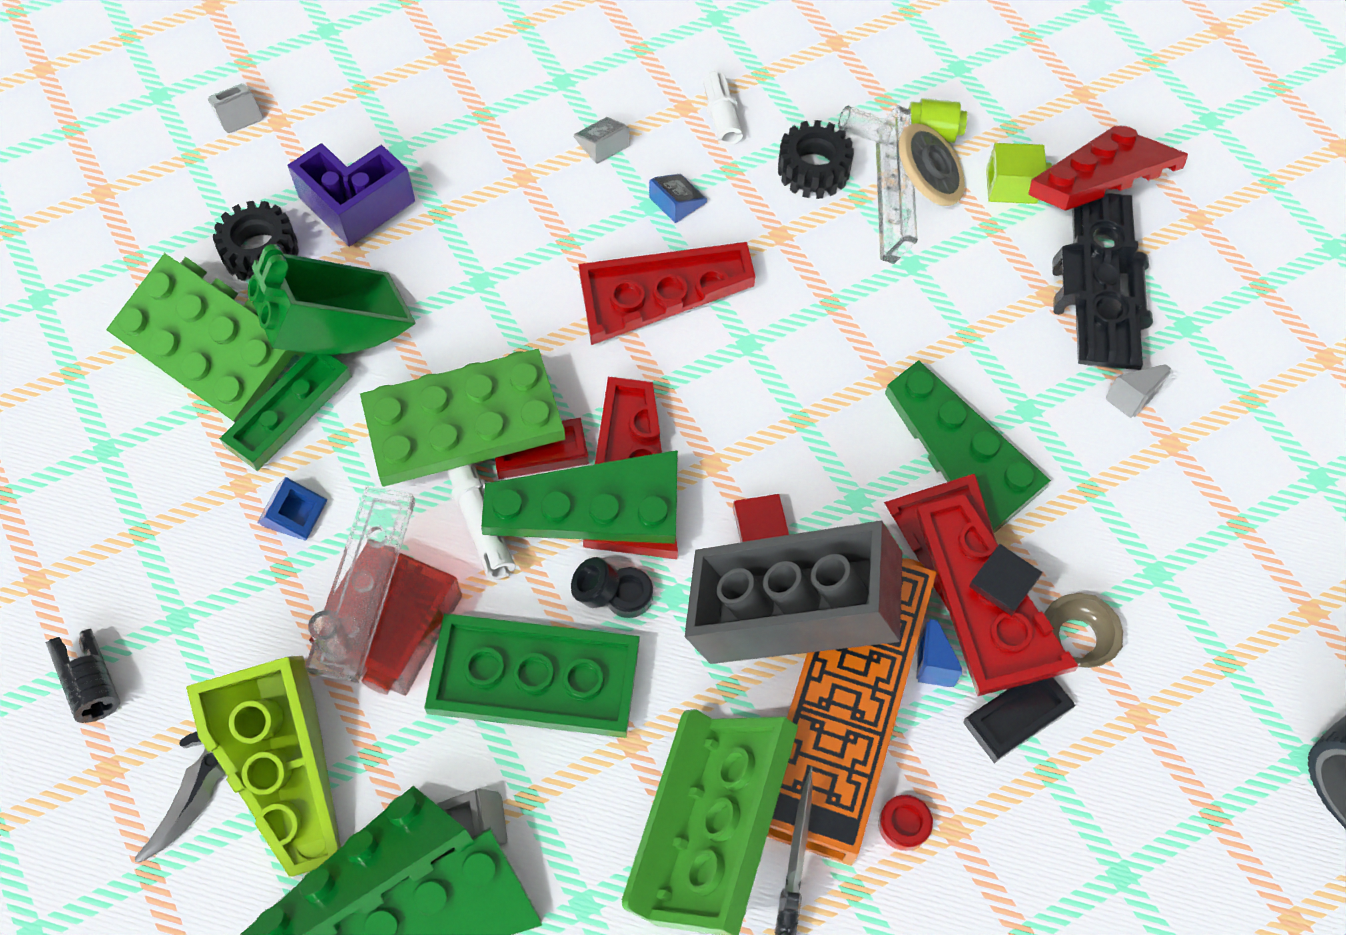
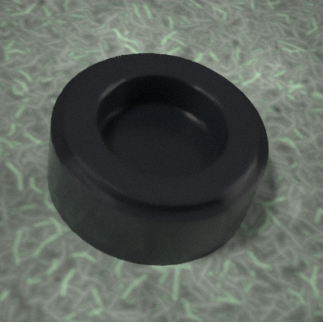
M600 557L589 558L577 567L572 576V596L587 607H602L615 595L619 585V573L612 564Z
M624 567L618 569L619 585L615 595L607 605L614 614L620 617H638L644 614L652 604V581L644 571L638 568Z

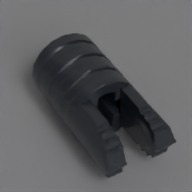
M91 628L79 633L80 649L85 656L73 659L72 661H70L66 646L60 637L52 638L45 642L74 720L79 723H90L103 719L116 711L121 703Z

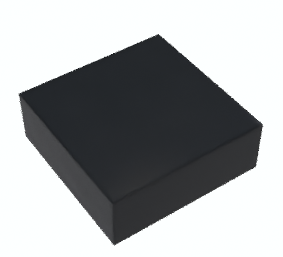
M999 544L973 578L969 587L1012 616L1040 579L1043 572L1002 544Z

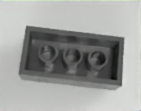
M882 520L696 549L684 637L710 664L900 642L903 552Z

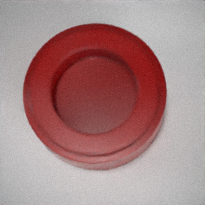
M895 796L885 804L880 812L878 819L879 832L884 841L891 847L900 851L915 850L925 843L932 832L933 817L931 811L922 800L915 796Z

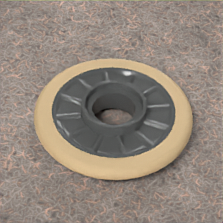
M923 124L907 126L899 138V154L909 179L918 191L930 201L942 206L956 204L964 193L965 182L962 167L955 152L948 142L934 129Z

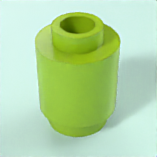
M921 98L920 102L910 101L906 127L911 124H923L938 132L948 143H955L957 135L964 136L967 124V111L961 110V103L957 101Z

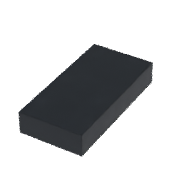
M1051 677L1007 689L967 716L963 724L995 764L1072 711L1076 704L1055 678Z

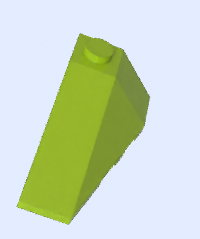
M287 656L186 686L200 741L208 752L213 753L228 776L226 781L234 793H239L256 819V827L289 878L310 872L319 867L341 848L318 713L304 657Z

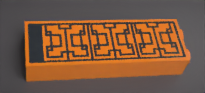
M902 558L900 642L807 653L787 719L798 725V729L768 831V838L791 845L802 790L812 766V800L806 851L852 866L855 862L863 841L936 571L925 568L922 563L916 560Z

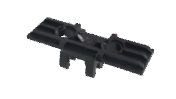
M1105 193L1102 198L1072 208L1073 244L1062 246L1052 260V274L1054 276H1063V287L1053 299V313L1060 315L1064 313V309L1067 306L1075 305L1078 364L1141 370L1143 367L1141 330L1147 329L1153 324V314L1147 308L1145 271L1149 268V257L1143 252H1137L1138 241L1135 240L1132 195ZM1096 235H1106L1114 241V247H1102L1095 242L1093 237ZM1120 273L1127 274L1128 296L1121 293Z

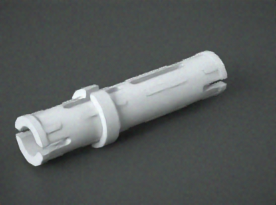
M475 463L446 470L453 487L451 496L455 505L463 511L471 537L481 558L486 577L490 580H497L510 575V571H514L516 565L507 548L504 536L482 535L481 523L484 489L487 482L484 479L481 480Z

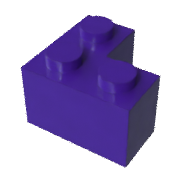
M322 142L287 165L298 197L349 247L416 201L408 168L382 144L348 167Z

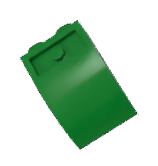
M276 244L267 245L263 249L259 261L254 260L252 265L254 274L249 280L248 298L253 302L259 316L260 326L265 330L271 347L274 349L318 355L353 353L391 340L416 324L388 272L284 254Z

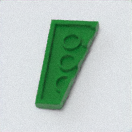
M678 450L485 483L481 523L482 535L675 544Z

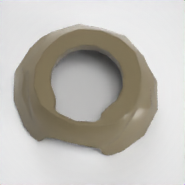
M1085 593L1066 594L1054 600L1044 612L1054 628V635L1061 645L1060 627L1067 621H1083L1094 631L1096 636V646L1094 649L1087 653L1084 658L1073 656L1079 667L1093 668L1102 666L1113 660L1123 648V628L1119 616L1107 603L1095 595Z

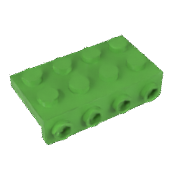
M164 252L107 327L106 331L233 422H236L269 390L295 354L302 358L306 353L272 348L265 330L260 326L259 316L252 301L248 299L242 306L234 300L239 293L218 278H215L212 284L203 279L207 271L187 257H184L179 263Z
M539 348L526 352H514L507 357L483 363H470L463 368L439 374H426L419 379L395 385H382L374 390L360 393L382 487L565 440L564 427Z
M688 709L682 713L622 896V907L625 911L659 927L714 935H739L787 764L791 756L798 725L786 717L712 719L697 709Z

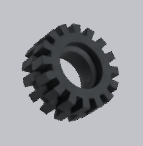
M814 120V126L811 127L808 121H803L800 124V130L793 125L789 128V134L785 133L783 135L782 142L780 143L777 171L778 176L782 175L781 182L783 185L790 184V191L794 194L801 189L803 190L802 197L809 198L810 192H816V199L824 198L825 191L828 192L829 196H833L837 192V187L842 190L846 186L854 157L853 142L850 137L845 139L846 132L842 128L834 132L835 124L828 122L825 128L821 127L822 120ZM816 154L827 158L830 162L816 165L804 161L801 157Z
M254 200L247 201V208L243 210L237 204L232 207L234 211L232 216L225 211L221 215L223 223L216 222L214 226L216 234H213V241L227 271L232 276L236 274L238 280L245 281L247 276L251 278L254 274L252 270L254 260L259 261L262 251L267 245L276 244L284 254L298 255V241L286 212L282 213L281 208L275 204L270 208L269 202L261 201L260 206L256 207ZM254 236H272L268 242L260 247L252 249L241 248L248 239Z

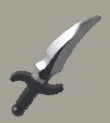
M197 731L188 734L179 742V745L184 749L202 744ZM206 748L200 758L193 765L186 768L180 788L167 814L150 840L135 856V862L141 863L167 848L188 829L212 797V789L215 782L226 773L213 753L208 752Z
M812 766L804 784L797 810L785 888L780 893L775 935H797L802 901L800 886L811 813Z

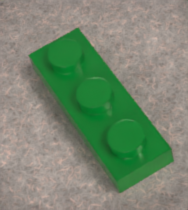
M306 353L219 438L221 443L227 450L258 472L352 377L349 367L332 355Z

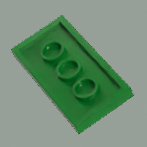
M444 613L424 709L430 715L627 738L640 636Z

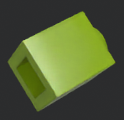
M994 143L986 167L988 202L1038 204L1039 199L1029 196L1028 192L1031 180L1052 167L1051 162H1046L1045 146L1038 144Z

